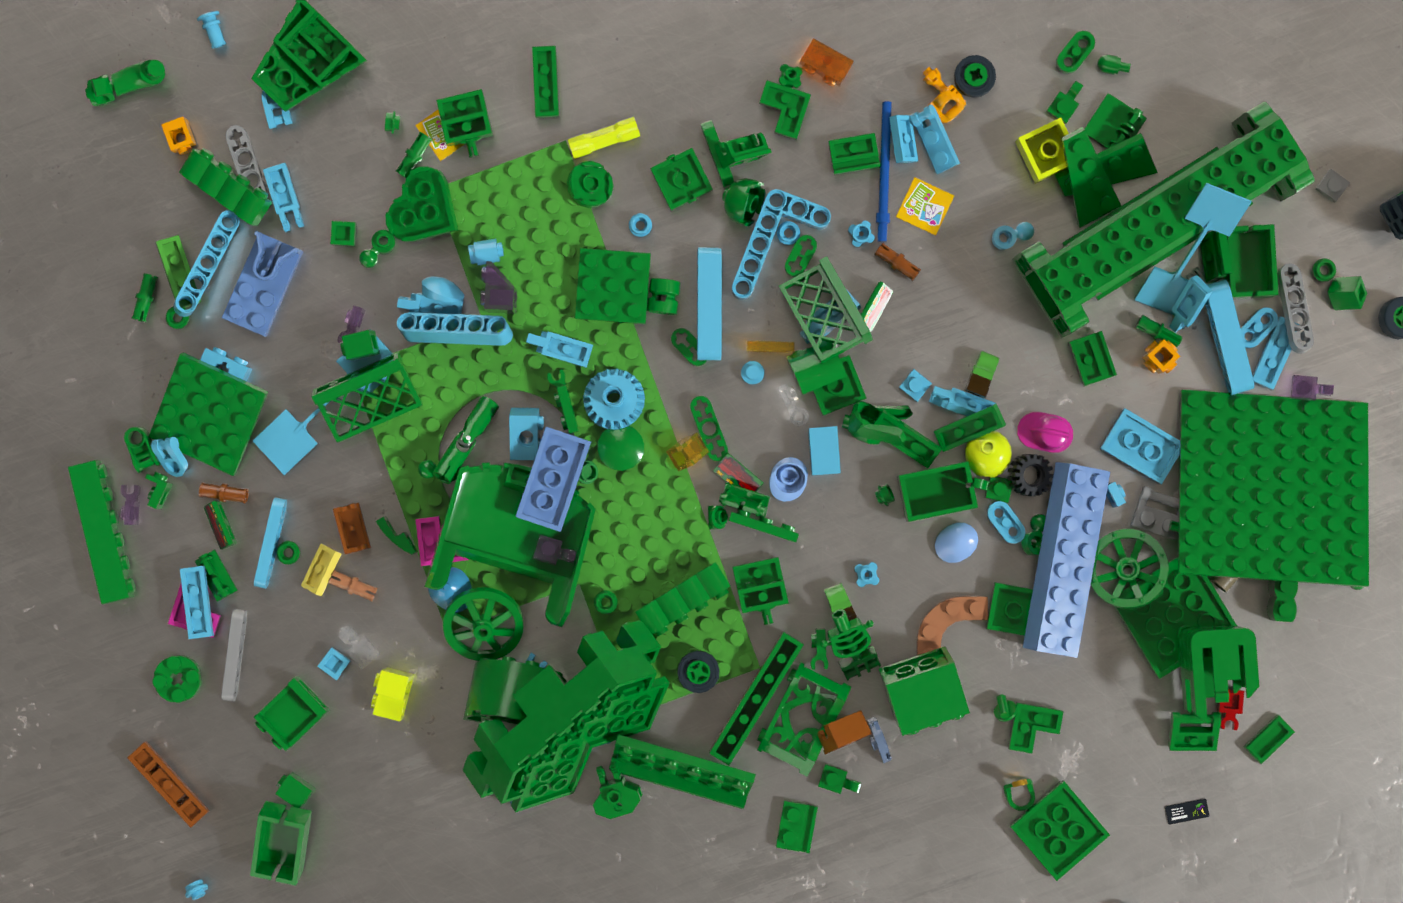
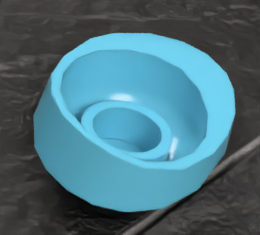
M431 276L422 280V295L429 299L444 302H460L464 300L465 295L460 288L446 278Z

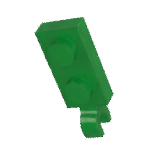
M559 370L561 378L558 381L553 380L551 373H548V381L557 387L558 393L554 394L557 407H562L564 416L560 417L563 429H568L569 434L579 432L565 382V372Z

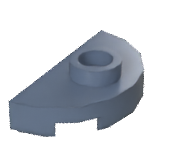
M877 718L867 719L873 735L869 738L873 750L879 751L883 764L891 761L892 757Z

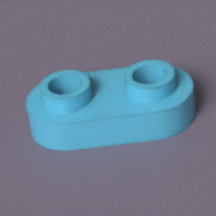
M1259 309L1241 327L1245 348L1257 346L1276 327L1278 315L1273 309ZM1262 316L1268 318L1267 324L1261 322ZM1246 332L1252 336L1250 341H1247L1244 337Z
M996 501L989 505L987 517L1001 537L1008 543L1016 544L1021 542L1025 537V527L1009 505L1002 501ZM998 508L1001 509L1003 512L1002 516L999 518L996 517L994 514L995 510ZM1011 527H1014L1017 531L1015 536L1009 535L1008 531Z

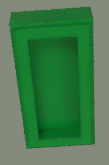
M1277 714L1243 747L1259 764H1262L1295 731Z

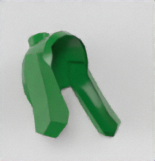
M860 401L854 404L850 415L845 414L842 428L848 429L852 437L867 444H880L882 441L899 446L906 440L904 431L898 427L873 424L874 420L877 419L883 409L899 420L910 418L913 412L908 405L876 406Z

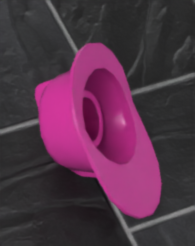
M1031 412L1020 420L1017 427L1020 441L1025 446L1036 450L1059 453L1066 450L1073 440L1071 424L1065 418L1057 415Z

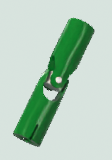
M485 396L480 398L465 421L463 431L457 434L433 470L432 474L435 478L445 484L452 482L474 448L475 438L485 431L498 411L499 406L496 402ZM458 441V444L463 448H469L468 451H460L456 447V442Z

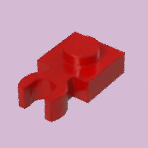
M1228 689L1229 702H1221L1217 706V712L1224 713V716L1221 718L1220 729H1225V723L1231 720L1232 730H1237L1239 723L1235 716L1236 714H1243L1244 691L1239 690L1234 694L1233 689Z

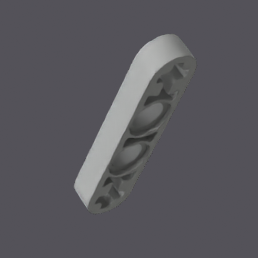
M238 125L229 127L225 136L237 174L243 175L246 178L250 174L256 175L258 183L253 188H262V190L267 192L247 131ZM235 131L243 134L240 137V142L243 146L247 144V147L239 148L237 141L231 140ZM243 152L249 153L251 157L250 162L246 165H241L238 161L239 155Z
M1288 263L1277 273L1278 286L1289 345L1294 352L1302 354L1313 346L1314 338L1301 271L1296 265ZM1287 271L1290 275L1294 276L1292 279L1289 276H1285ZM1288 292L1296 293L1299 301L1297 303L1291 302L1288 299ZM1293 314H1298L1302 317V325H1297L1293 322ZM1300 337L1302 341H1306L1304 346H1302V343L1297 342Z
M234 609L231 617L222 687V700L235 702L237 697L247 622L246 610Z

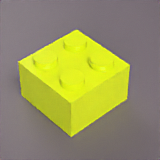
M1062 118L1033 130L1015 141L1035 184L1068 168L1061 138L1069 133Z

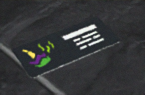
M1206 799L1165 807L1169 825L1210 816Z

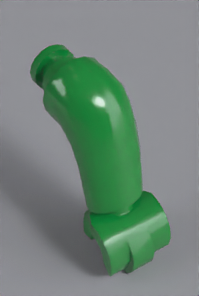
M147 60L130 65L111 74L112 80L110 81L107 74L87 81V88L85 89L87 99H90L93 106H100L115 100L114 91L117 96L135 90L158 85L165 77L164 65L158 60Z

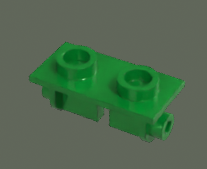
M725 483L724 492L721 493L719 502L723 506L727 505L755 514L757 517H766L770 496L729 483Z
M216 550L205 553L195 560L197 567L205 566L207 585L217 602L238 591Z

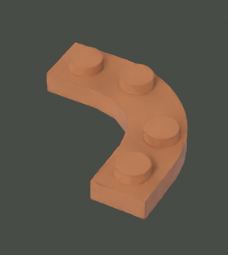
M953 597L937 604L920 624L917 634V655L941 648L943 633L947 627L955 622L963 620H988V597Z

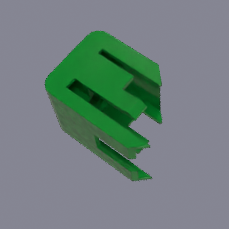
M1235 625L1186 628L1180 632L1178 641L1183 709L1189 714H1195L1208 724L1206 698L1215 697V703L1229 702L1228 680H1232L1234 694L1241 687H1245L1246 698H1250L1260 687L1256 637L1252 630Z

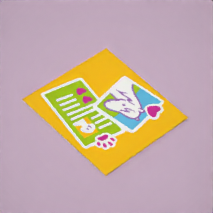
M439 109L415 125L420 132L433 139L429 146L440 161L465 145L458 144L449 147L446 145Z
M914 177L896 217L936 236L954 195Z

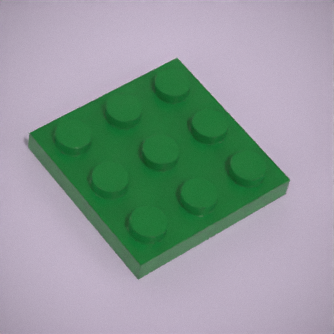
M580 248L575 319L646 324L651 253Z
M1064 780L1010 825L1012 830L1056 881L1110 836Z

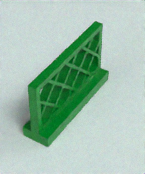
M827 256L819 260L820 264L779 285V289L821 363L862 342L867 344L873 340L867 324ZM819 272L822 277L820 286L808 284L809 278ZM794 285L802 287L799 297L790 296L786 290ZM806 288L817 291L814 301L803 299ZM822 292L833 296L830 305L819 303ZM801 303L812 306L809 316L799 314L798 311ZM817 307L828 309L825 320L814 318ZM832 311L843 314L841 324L829 321ZM811 322L823 324L820 335L810 333ZM827 326L839 328L836 339L824 336ZM843 329L852 331L856 338L848 342L840 340ZM822 341L834 343L832 351L823 355L820 351Z
M399 352L313 389L311 395L337 443L423 405L402 363ZM398 371L401 372L404 378L401 386L388 382L391 374ZM377 382L383 384L380 395L367 391L370 383ZM386 386L399 390L396 401L383 397ZM354 391L362 394L358 405L345 400L348 393ZM402 391L412 394L415 402L409 405L400 403L399 399ZM365 395L378 400L374 410L361 406ZM329 401L340 403L338 413L335 414L327 411L324 404ZM383 401L394 405L392 412L388 414L378 412L380 402ZM343 405L357 409L353 420L340 416ZM359 410L372 414L370 422L364 424L356 421ZM341 420L351 424L349 431L339 435L336 429L337 421Z

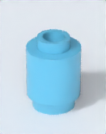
M496 238L474 242V245L468 246L471 264L484 265L500 262V257L504 256L502 242L497 243Z

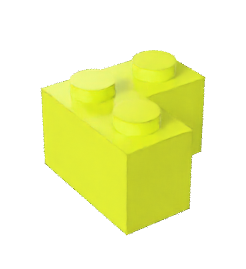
M389 667L377 673L373 687H377L376 694H374L371 702V708L374 709L373 715L399 722L402 721L415 674Z

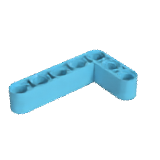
M775 189L770 191L766 196L732 285L733 295L739 300H745L751 296L781 217L821 230L826 228L830 222L831 214L829 210L782 190ZM772 196L781 197L782 205L779 207L772 206L769 201ZM800 204L804 207L805 211L802 215H795L791 210L792 206ZM818 212L825 214L826 222L823 224L816 223L813 218L814 214ZM766 217L773 219L774 226L770 229H765L761 225L762 219ZM756 239H762L766 243V247L758 251L754 249L753 242ZM747 261H754L757 264L758 268L755 272L750 273L745 270L744 265ZM742 282L749 286L748 293L744 295L736 291L737 284Z

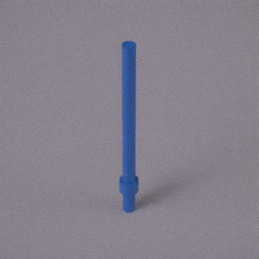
M889 101L882 102L879 213H876L878 242H887V224L890 223L888 195L891 125L889 117H891L892 102Z

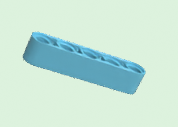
M226 210L219 215L176 297L173 307L176 314L181 317H188L194 312L239 226V217L232 211ZM222 219H231L234 226L232 228L225 227L222 224ZM214 238L220 239L223 242V247L215 248L211 244V240ZM202 259H209L213 267L206 269L201 265L200 261ZM198 279L202 283V288H192L190 280ZM183 299L188 300L191 303V308L189 310L182 309L179 306V301Z
M698 247L697 360H721L722 250L721 248Z
M1226 279L1208 284L1213 292L1205 306L1226 388L1231 393L1230 395L1254 389V380L1230 286Z
M408 312L400 315L397 320L398 329L409 342L502 346L508 344L513 338V332L502 316Z

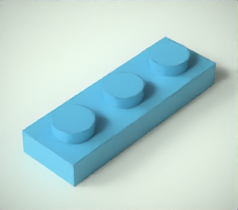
M1282 316L1278 317V323L1272 330L1252 375L1254 383L1269 390H1274L1292 350L1289 345L1285 318Z
M205 566L180 569L188 639L214 636Z

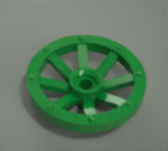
M1135 529L1113 531L1098 541L1091 587L1099 598L1111 606L1121 609L1143 607L1154 601L1161 594L1167 583L1169 565L1166 553L1160 543L1145 532ZM1121 539L1137 540L1130 557H1126ZM1112 542L1119 556V562L1101 554ZM1145 543L1152 548L1155 555L1137 562L1142 546ZM1097 560L1116 569V571L1096 576ZM1160 563L1159 578L1140 572V570L1152 564ZM1131 568L1133 571L1131 574H1125L1124 570ZM1120 579L1112 595L1100 585V583ZM1140 579L1155 586L1143 596L1136 580ZM1126 583L1130 584L1135 599L1119 598Z
M478 587L466 590L449 603L444 613L443 632L445 639L454 651L471 660L479 661L480 658L496 660L502 658L515 649L523 634L524 621L519 605L508 594L494 588ZM488 599L484 614H479L473 600ZM495 601L503 604L507 610L493 619L491 615ZM466 604L473 620L471 621L455 612L460 606ZM513 616L515 629L497 627ZM452 621L470 630L454 633ZM493 636H508L510 638L506 643L500 645ZM475 638L471 648L460 641ZM482 641H487L493 648L490 650H479Z

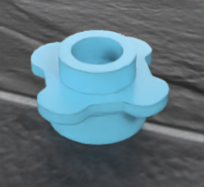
M863 221L858 225H850L848 232L852 234V244L855 247H860L863 243H872L875 236L871 234L870 222Z
M871 562L869 565L858 564L855 566V572L858 577L856 583L859 587H864L866 584L877 585L880 579L877 577L876 570L878 566L876 563Z

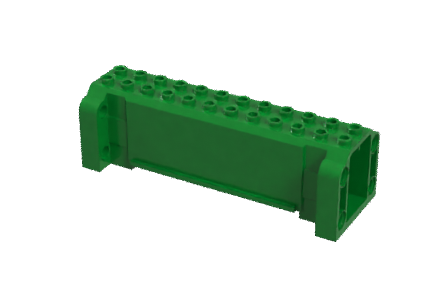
M1261 102L1232 122L1240 138L1235 139L1221 149L1215 147L1062 243L1064 247L1051 256L1042 243L1038 241L1012 259L1061 338L1089 323V318L1081 304L1094 297L1100 300L1199 237L1203 227L1185 219V216L1206 183L1248 200H1253L1272 187L1279 200L1283 201L1315 182L1307 158L1283 120L1272 110L1267 102Z

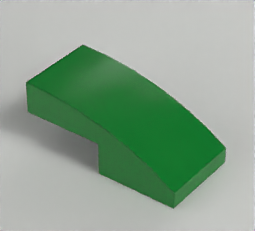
M382 517L375 521L382 532L396 546L411 555L417 553L416 547L407 532L397 535L387 517Z

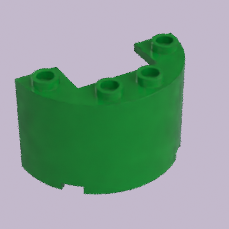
M503 656L502 660L480 658L474 665L463 720L482 723L487 719L500 718L502 722L519 724L527 716L513 695L545 668L539 667L540 664L535 661L521 663L516 662L515 658ZM556 671L560 678L563 680V682L566 684L567 681L563 677V673Z

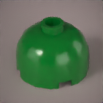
M742 178L724 190L722 196L724 209L732 221L748 227L756 221L752 218L755 212L760 214L765 200L766 192L765 189L761 188L764 185L763 182Z

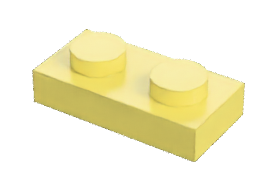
M320 544L301 586L316 595L322 596L341 553L327 545Z

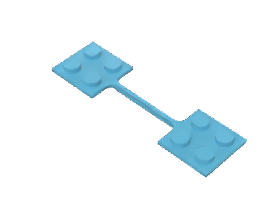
M1206 183L1185 216V219L1203 227L1199 237L1177 271L1168 272L1154 266L1136 295L1135 300L1174 315L1172 308L1189 282L1188 279L1181 276V273L1206 233L1214 230L1230 236L1251 204V200Z
M377 337L380 354L357 360H347L346 356L342 355L336 362L349 374L393 353ZM370 383L367 391L372 393L380 383ZM331 401L325 403L324 406L326 407ZM319 407L304 422L297 421L285 409L253 440L283 475L288 473L318 444L307 432L306 427L320 412Z

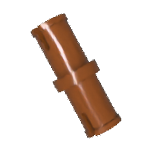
M882 243L874 254L891 265L892 270H898L911 279L912 282L921 271L920 268L904 258L905 255L902 253L899 255L885 245V243Z
M202 482L199 487V497L219 499L220 502L234 501L246 504L249 497V489L229 487L228 484L214 485Z

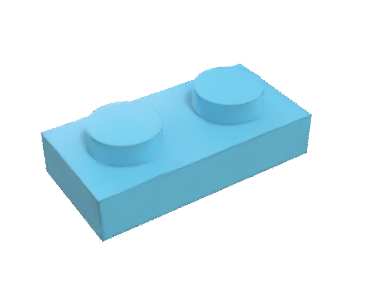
M910 115L889 117L896 163L918 162L914 128Z

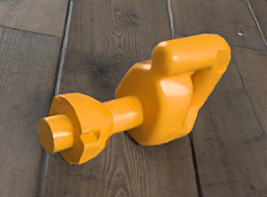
M928 67L923 72L926 76L923 81L927 85L934 86L940 92L928 105L931 104L935 107L942 123H948L963 111L966 100L963 99L960 92L953 85L947 87L941 80V73L937 68L932 70ZM954 100L956 104L943 114L942 110L949 101Z

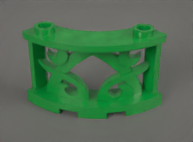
M800 662L797 670L792 668L788 675L787 681L790 683L768 728H762L757 738V741L760 742L757 751H764L800 769L799 773L807 777L823 747L818 737V731L823 730L825 736H827L824 726L836 720L846 702L851 686L844 682L840 685L805 667V664ZM801 678L817 685L814 694H810V686L807 683L805 690L798 688ZM822 687L836 695L820 693V688ZM793 690L797 698L787 702ZM817 701H821L819 707H826L825 714L819 715L817 713ZM812 702V715L821 724L820 728H805L795 735L790 723L789 711L804 703ZM781 714L783 727H774ZM779 733L781 735L778 743H782L788 738L789 745L783 749L771 743L770 739L773 734ZM806 733L812 736L810 743H806L804 738L801 743L798 741ZM794 747L804 759L789 752L791 748Z

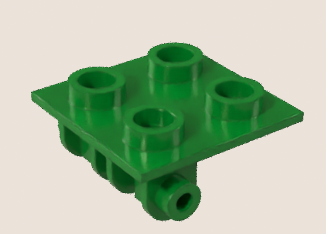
M1107 93L1085 127V131L1089 137L1106 148H1110L1137 135L1147 118L1142 115L1143 111L1140 109H1132Z

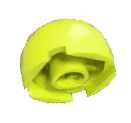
M993 431L967 442L965 460L966 462L969 461L970 470L976 475L989 478L996 477L1004 473L1010 465L1012 458L1011 446L1007 438L1000 432Z

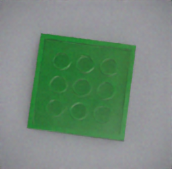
M183 352L177 360L149 438L153 440L163 439L165 441L166 438L176 437L182 453L234 476L237 473L268 391Z
M1178 556L1168 562L1169 574L1167 583L1161 594L1154 601L1135 609L1115 607L1158 679L1180 667L1178 638L1183 629L1222 625L1237 626L1207 576L1178 574ZM1160 567L1149 573V575L1159 578ZM1140 579L1137 581L1143 596L1155 586ZM1130 585L1123 589L1119 598L1135 599Z

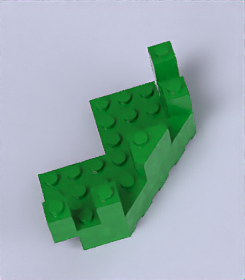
M642 621L627 622L621 626L616 639L617 644L621 648L619 651L616 650L603 631L588 633L583 636L577 654L583 660L586 667L566 684L550 665L513 695L527 717L512 730L508 731L500 718L490 721L485 720L478 725L473 740L481 751H474L467 756L463 772L481 798L495 794L501 804L512 801L511 807L516 813L573 794L593 747L617 740L618 734L628 737L650 730L670 682L665 676L655 679L657 671L651 663L655 662L661 645Z

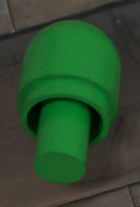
M1106 54L1099 58L1097 65L1101 72L1114 75L1118 74V71L1129 73L1131 63L1121 62V58H1118V56Z

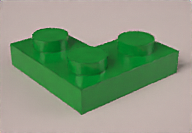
M768 80L766 81L759 104L781 111L775 134L797 140L811 94Z
M1016 702L1017 714L1013 718L1009 750L1033 753L1036 730L1060 734L1064 711Z

